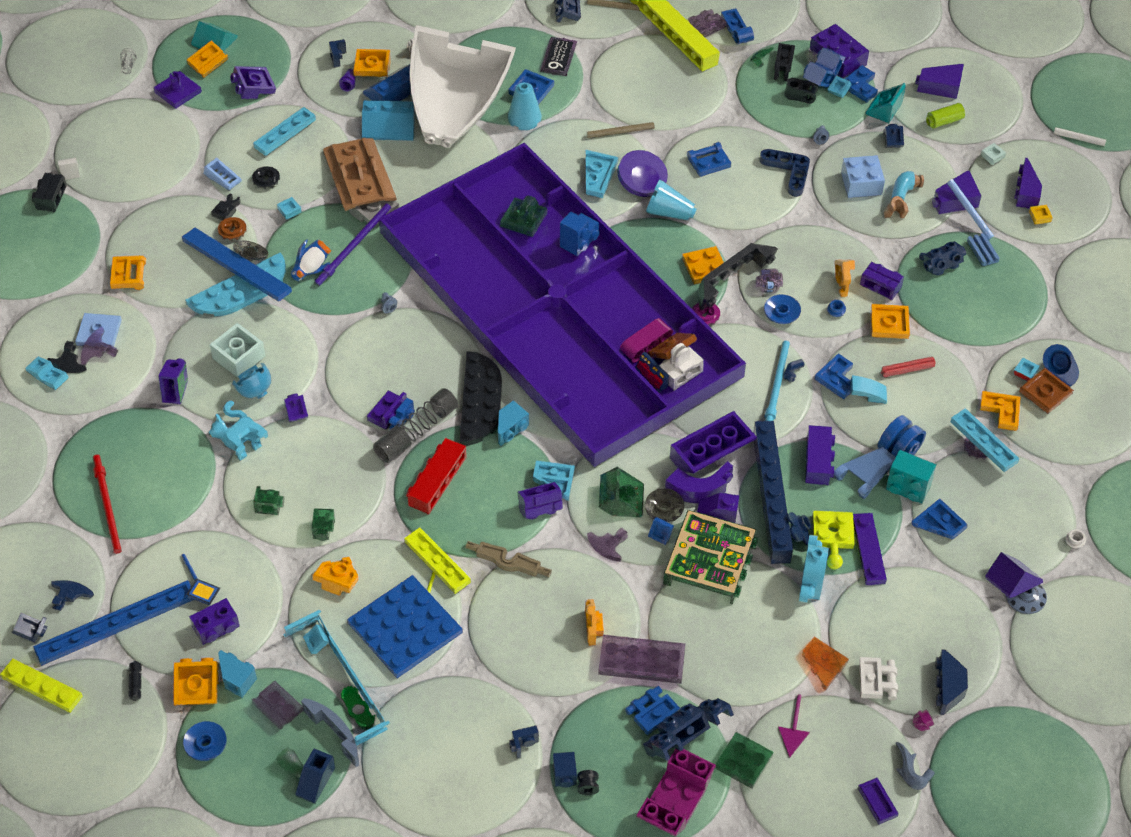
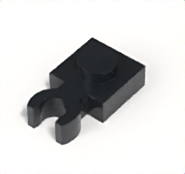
M231 193L228 194L226 202L221 200L211 211L212 217L222 221L232 217L237 211L236 207L241 203L240 197L233 200V195Z

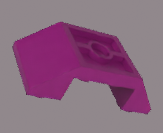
M675 749L667 762V769L651 798H646L636 817L676 837L685 829L705 794L716 765L685 749L682 751Z

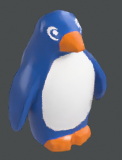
M307 239L301 244L297 252L294 268L291 271V277L294 280L301 281L308 275L322 272L327 264L330 265V262L322 265L331 250L321 240H315L306 248Z

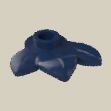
M790 512L787 514V519L791 523L790 533L792 538L796 542L803 540L808 547V530L811 529L809 519L805 515L800 516Z

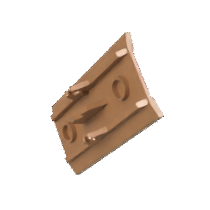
M362 138L332 144L323 149L344 211L373 202L397 200L373 138Z

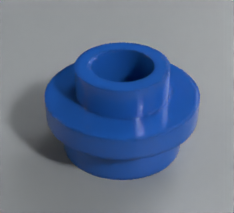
M833 300L829 303L827 311L834 317H840L845 314L846 306L841 300Z

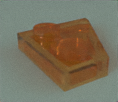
M813 637L802 652V656L810 664L812 672L820 679L824 690L828 689L849 661V658L816 637Z

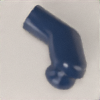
M798 359L788 363L783 373L784 379L790 383L794 382L796 378L794 372L804 367V361Z

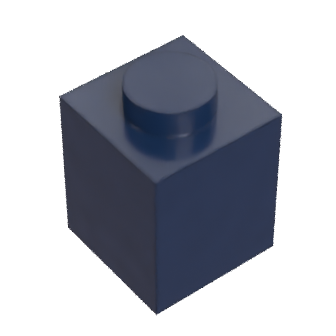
M575 752L553 753L555 787L568 788L572 785H577Z

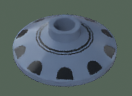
M1038 585L1013 598L1006 596V599L1014 610L1024 614H1034L1044 608L1047 594L1044 588Z

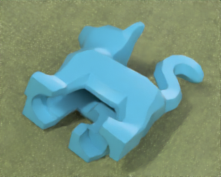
M228 401L223 406V412L231 418L239 417L240 419L234 425L227 428L222 418L216 414V421L211 425L208 433L210 437L221 439L226 447L236 451L237 458L241 461L247 457L243 443L249 440L251 441L252 448L257 450L262 446L260 439L263 437L267 438L268 432L243 411H232L231 407L234 405V402Z

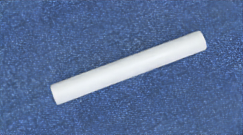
M1055 127L1054 134L1105 146V139Z

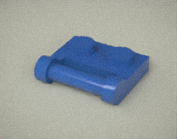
M720 142L713 143L712 146L699 150L687 151V157L699 177L731 168V161L722 149ZM712 152H716V154L710 156H706L700 159L696 158Z

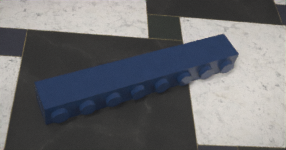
M755 421L753 433L757 436V439L754 440L770 563L790 564L793 547L789 521L787 519L788 513L774 421Z

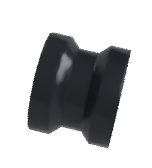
M583 770L577 774V780L579 781L577 786L578 793L594 795L599 792V785L597 784L599 779L598 772Z

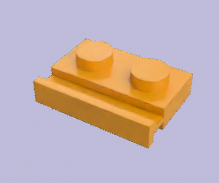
M210 41L187 59V64L205 78L227 61L228 55H225L223 50L213 41Z

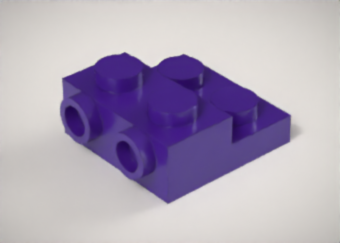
M235 66L233 73L230 75L231 83L236 85V94H240L242 99H258L259 94H275L276 86L266 67Z

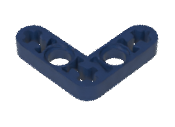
M773 149L762 150L760 153V163L762 165L792 170L788 193L794 197L801 196L804 192L808 175L809 157ZM781 159H788L789 161L782 162ZM795 174H802L803 177L798 178Z

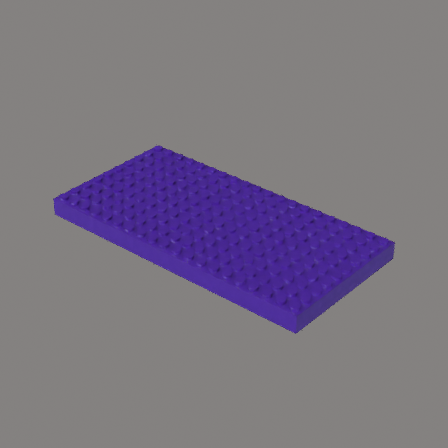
M525 142L386 214L379 221L381 235L593 467H596L745 376L746 362ZM570 212L578 216L582 213L599 222V236L578 256L560 247V222ZM657 318H660L673 330L672 335L675 333L695 334L697 340L689 345V347L703 359V372L676 390H673L668 385L660 393L635 369L637 362H632L620 350L621 344L626 339ZM652 358L659 366L664 360H666Z

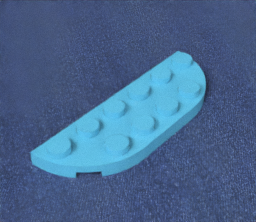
M281 252L256 264V266L283 282L286 265ZM234 275L185 301L190 309L199 314L207 313L214 314V316H224L234 313L268 295L237 275Z

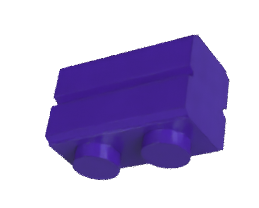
M871 261L862 273L860 285L893 300L902 288L904 276L897 271L885 268L882 264H876Z
M555 482L517 492L519 511L525 519H536L539 515H551L563 509L562 491Z

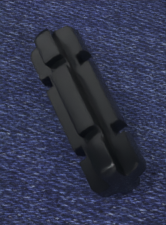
M137 661L129 664V672H131L129 673V689L131 690H129L128 697L133 701L141 699V690L139 689L142 687V673L139 672L142 671V664Z

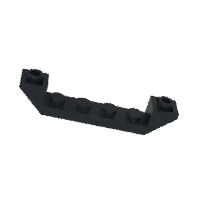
M751 243L704 276L698 288L699 309L703 311L707 307L711 308L717 302L716 297L719 291L715 287L719 281L726 280L733 271L737 272L744 263L748 264L751 260L760 268L766 264L770 265L776 259L775 254L778 248Z

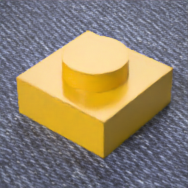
M1047 205L1030 207L1029 214L1034 225L1052 222L1053 217Z

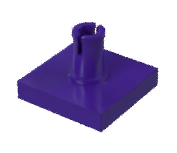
M173 71L169 74V78L153 87L154 92L175 109L202 92L201 87L181 71Z

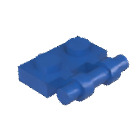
M660 686L648 689L644 696L634 699L625 708V712L629 716L634 712L638 713L634 716V721L647 735L656 730L657 725L663 722L666 717L672 716L680 710V707L668 694L661 698L658 696L663 693ZM648 702H653V704H651L647 708L644 707V705H646Z

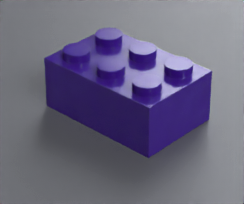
M836 23L811 37L809 52L817 58L818 52L823 47L845 57L837 74L840 78L848 77L862 65L867 66L869 50Z

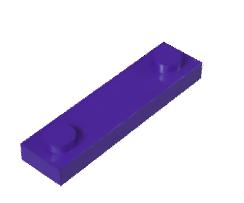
M873 513L853 514L854 531L866 585L886 584L887 577Z

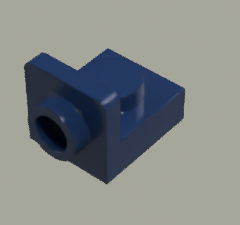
M345 39L329 42V52L334 67L341 66L340 59H343L342 54H346Z
M898 124L887 125L883 130L886 148L904 147L903 126H898Z
M537 725L512 731V739L509 740L511 752H515L517 759L521 758V746L530 747L539 742Z

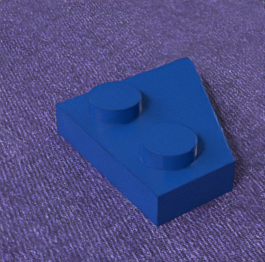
M940 498L912 520L914 527L952 540L968 527V524Z

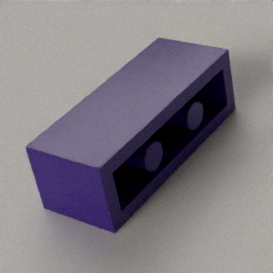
M809 425L805 483L829 485L830 478H834V466H831V462H834L835 450H831V447L835 445V435H832V427Z

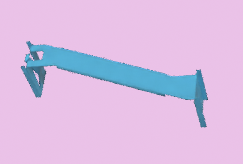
M318 610L285 626V634L283 635L286 638L317 621L319 625L322 623L323 629L330 641L328 644L358 688L369 708L374 710L380 721V724L355 736L354 740L357 746L388 730L384 726L390 724V722H385L369 694L329 634L319 615L321 611Z

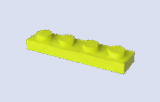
M420 527L404 538L405 543L455 594L471 583V578Z
M13 658L0 674L2 679L69 713L72 712L83 697L81 692Z

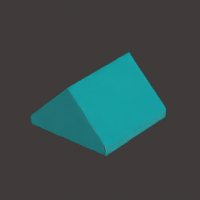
M199 21L191 45L201 49L207 43L213 41L224 52L238 38V35L211 23Z
M905 83L880 91L865 113L870 117L890 123L903 103Z

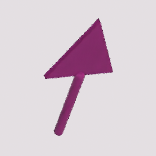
M800 694L797 695L792 729L778 726L789 758L810 734V732L796 730L801 702Z

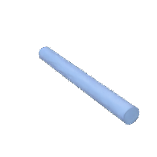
M954 180L948 181V186L986 235L987 239L993 238V233Z

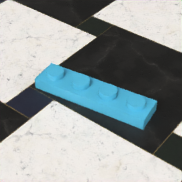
M305 107L301 108L253 142L254 148L263 155H268L316 120L315 114Z
M966 408L951 417L950 422L1003 472H1006L1019 462L1020 458Z

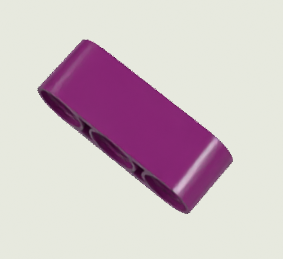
M657 318L626 339L621 344L620 350L632 362H637L643 352L649 354L648 351L671 337L673 330L660 318Z

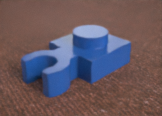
M406 398L396 410V415L389 420V423L392 424L389 427L390 430L398 424L401 425L403 419H409L411 413H415L413 400Z

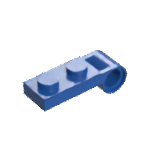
M737 8L721 12V18L736 44L754 41L752 27L745 25Z

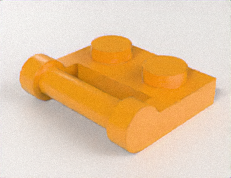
M140 255L114 256L112 258L110 279L111 289L134 288L142 290L144 288L143 271L146 265V257ZM132 265H137L136 279H130Z

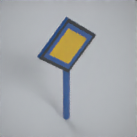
M182 554L181 556L195 581L186 596L211 605L220 587L198 579L186 555Z

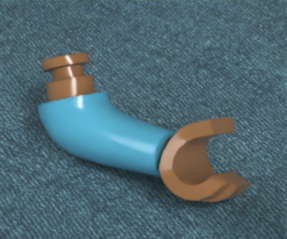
M906 171L898 176L893 187L891 201L884 211L885 218H890L895 211L899 212L900 218H905L909 212L908 206L904 202L908 190H912L913 187H923V175H914L913 171Z

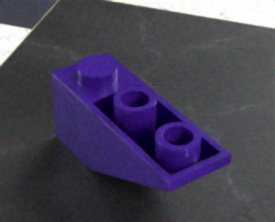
M1025 157L1024 164H1020L1018 174H1021V176H1018L1016 183L1019 189L1016 188L1014 199H1017L1016 207L1030 209V207L1039 205L1042 184L1029 159Z

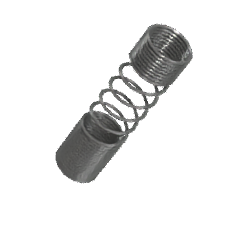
M446 388L440 389L430 398V401L424 402L423 407H418L416 413H411L409 419H403L402 425H396L373 444L376 455L383 462L390 463L411 446V441H416L414 434L403 425V422L405 420L410 421L414 431L418 435L423 436L421 428L410 419L411 415H417L421 425L425 429L430 430L429 423L418 414V410L424 409L427 418L433 424H437L436 417L425 408V404L430 403L434 412L440 418H444L458 407V401L454 394ZM426 411L434 417L436 423L430 419ZM419 417L427 423L429 428L423 425ZM412 423L419 428L421 434L417 432ZM405 429H407L412 434L414 440L410 438Z

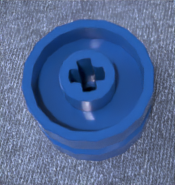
M901 415L893 420L885 429L878 441L877 447L878 449L883 447L895 457L899 450L915 455L925 440L926 431L918 425L912 426V421L905 415Z

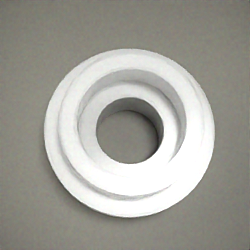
M1074 529L1067 533L1066 543L1075 549L1082 548L1086 543L1085 534L1081 530Z

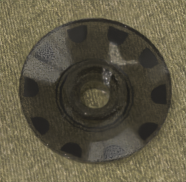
M239 240L233 244L234 251L248 261H260L268 257V251L255 242Z
M657 489L647 496L645 510L652 519L658 517L666 522H672L682 515L684 500L674 490Z

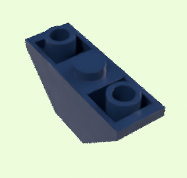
M941 649L940 656L935 659V669L939 670V675H936L935 682L936 688H939V694L936 695V706L940 708V715H945L965 698L968 689V672L947 650Z

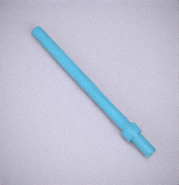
M786 340L782 343L769 406L764 415L765 421L776 419V405L790 342Z

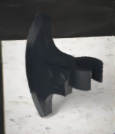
M66 341L61 357L47 359L52 363L53 367L66 373L87 371L85 365L77 363L78 355L74 354L76 346L71 341Z

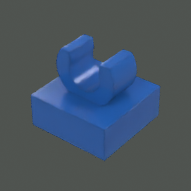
M656 517L653 520L648 537L666 545L669 542L674 525Z

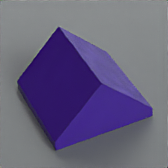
M1000 552L985 575V578L1008 598H1013L1043 583V579L1020 560L1003 552Z

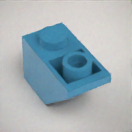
M514 400L499 410L498 444L500 446L510 442L515 435L526 430L529 426V413Z
M220 650L218 656L225 689L243 698L257 680L255 668L249 662L244 663L238 660L234 654Z

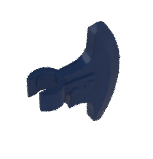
M68 580L51 581L52 587L60 590L58 596H55L52 600V604H55L53 609L61 611L66 601L74 602L78 597L92 598L94 596L92 590L80 583Z

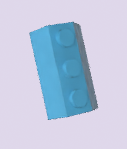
M363 101L362 138L414 141L416 113L413 102Z

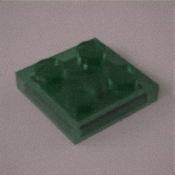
M735 732L716 762L715 769L753 789L773 757L774 752Z

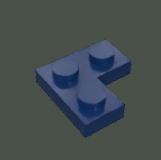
M863 65L845 78V80L851 82L848 92L866 103L869 102L878 93V89L868 84L875 78V72Z
M838 353L815 374L814 379L844 400L851 394L850 379L844 375L852 369L853 363Z

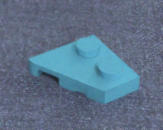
M536 461L533 481L539 485L555 482L562 491V498L569 501L575 466Z

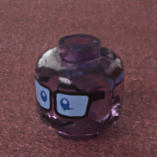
M776 268L762 269L759 276H756V286L760 287L763 293L777 292L780 287H783V275Z

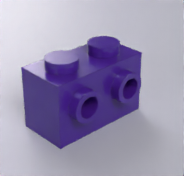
M227 598L189 616L192 628L202 645L213 642L218 637L231 633L240 627L238 616Z

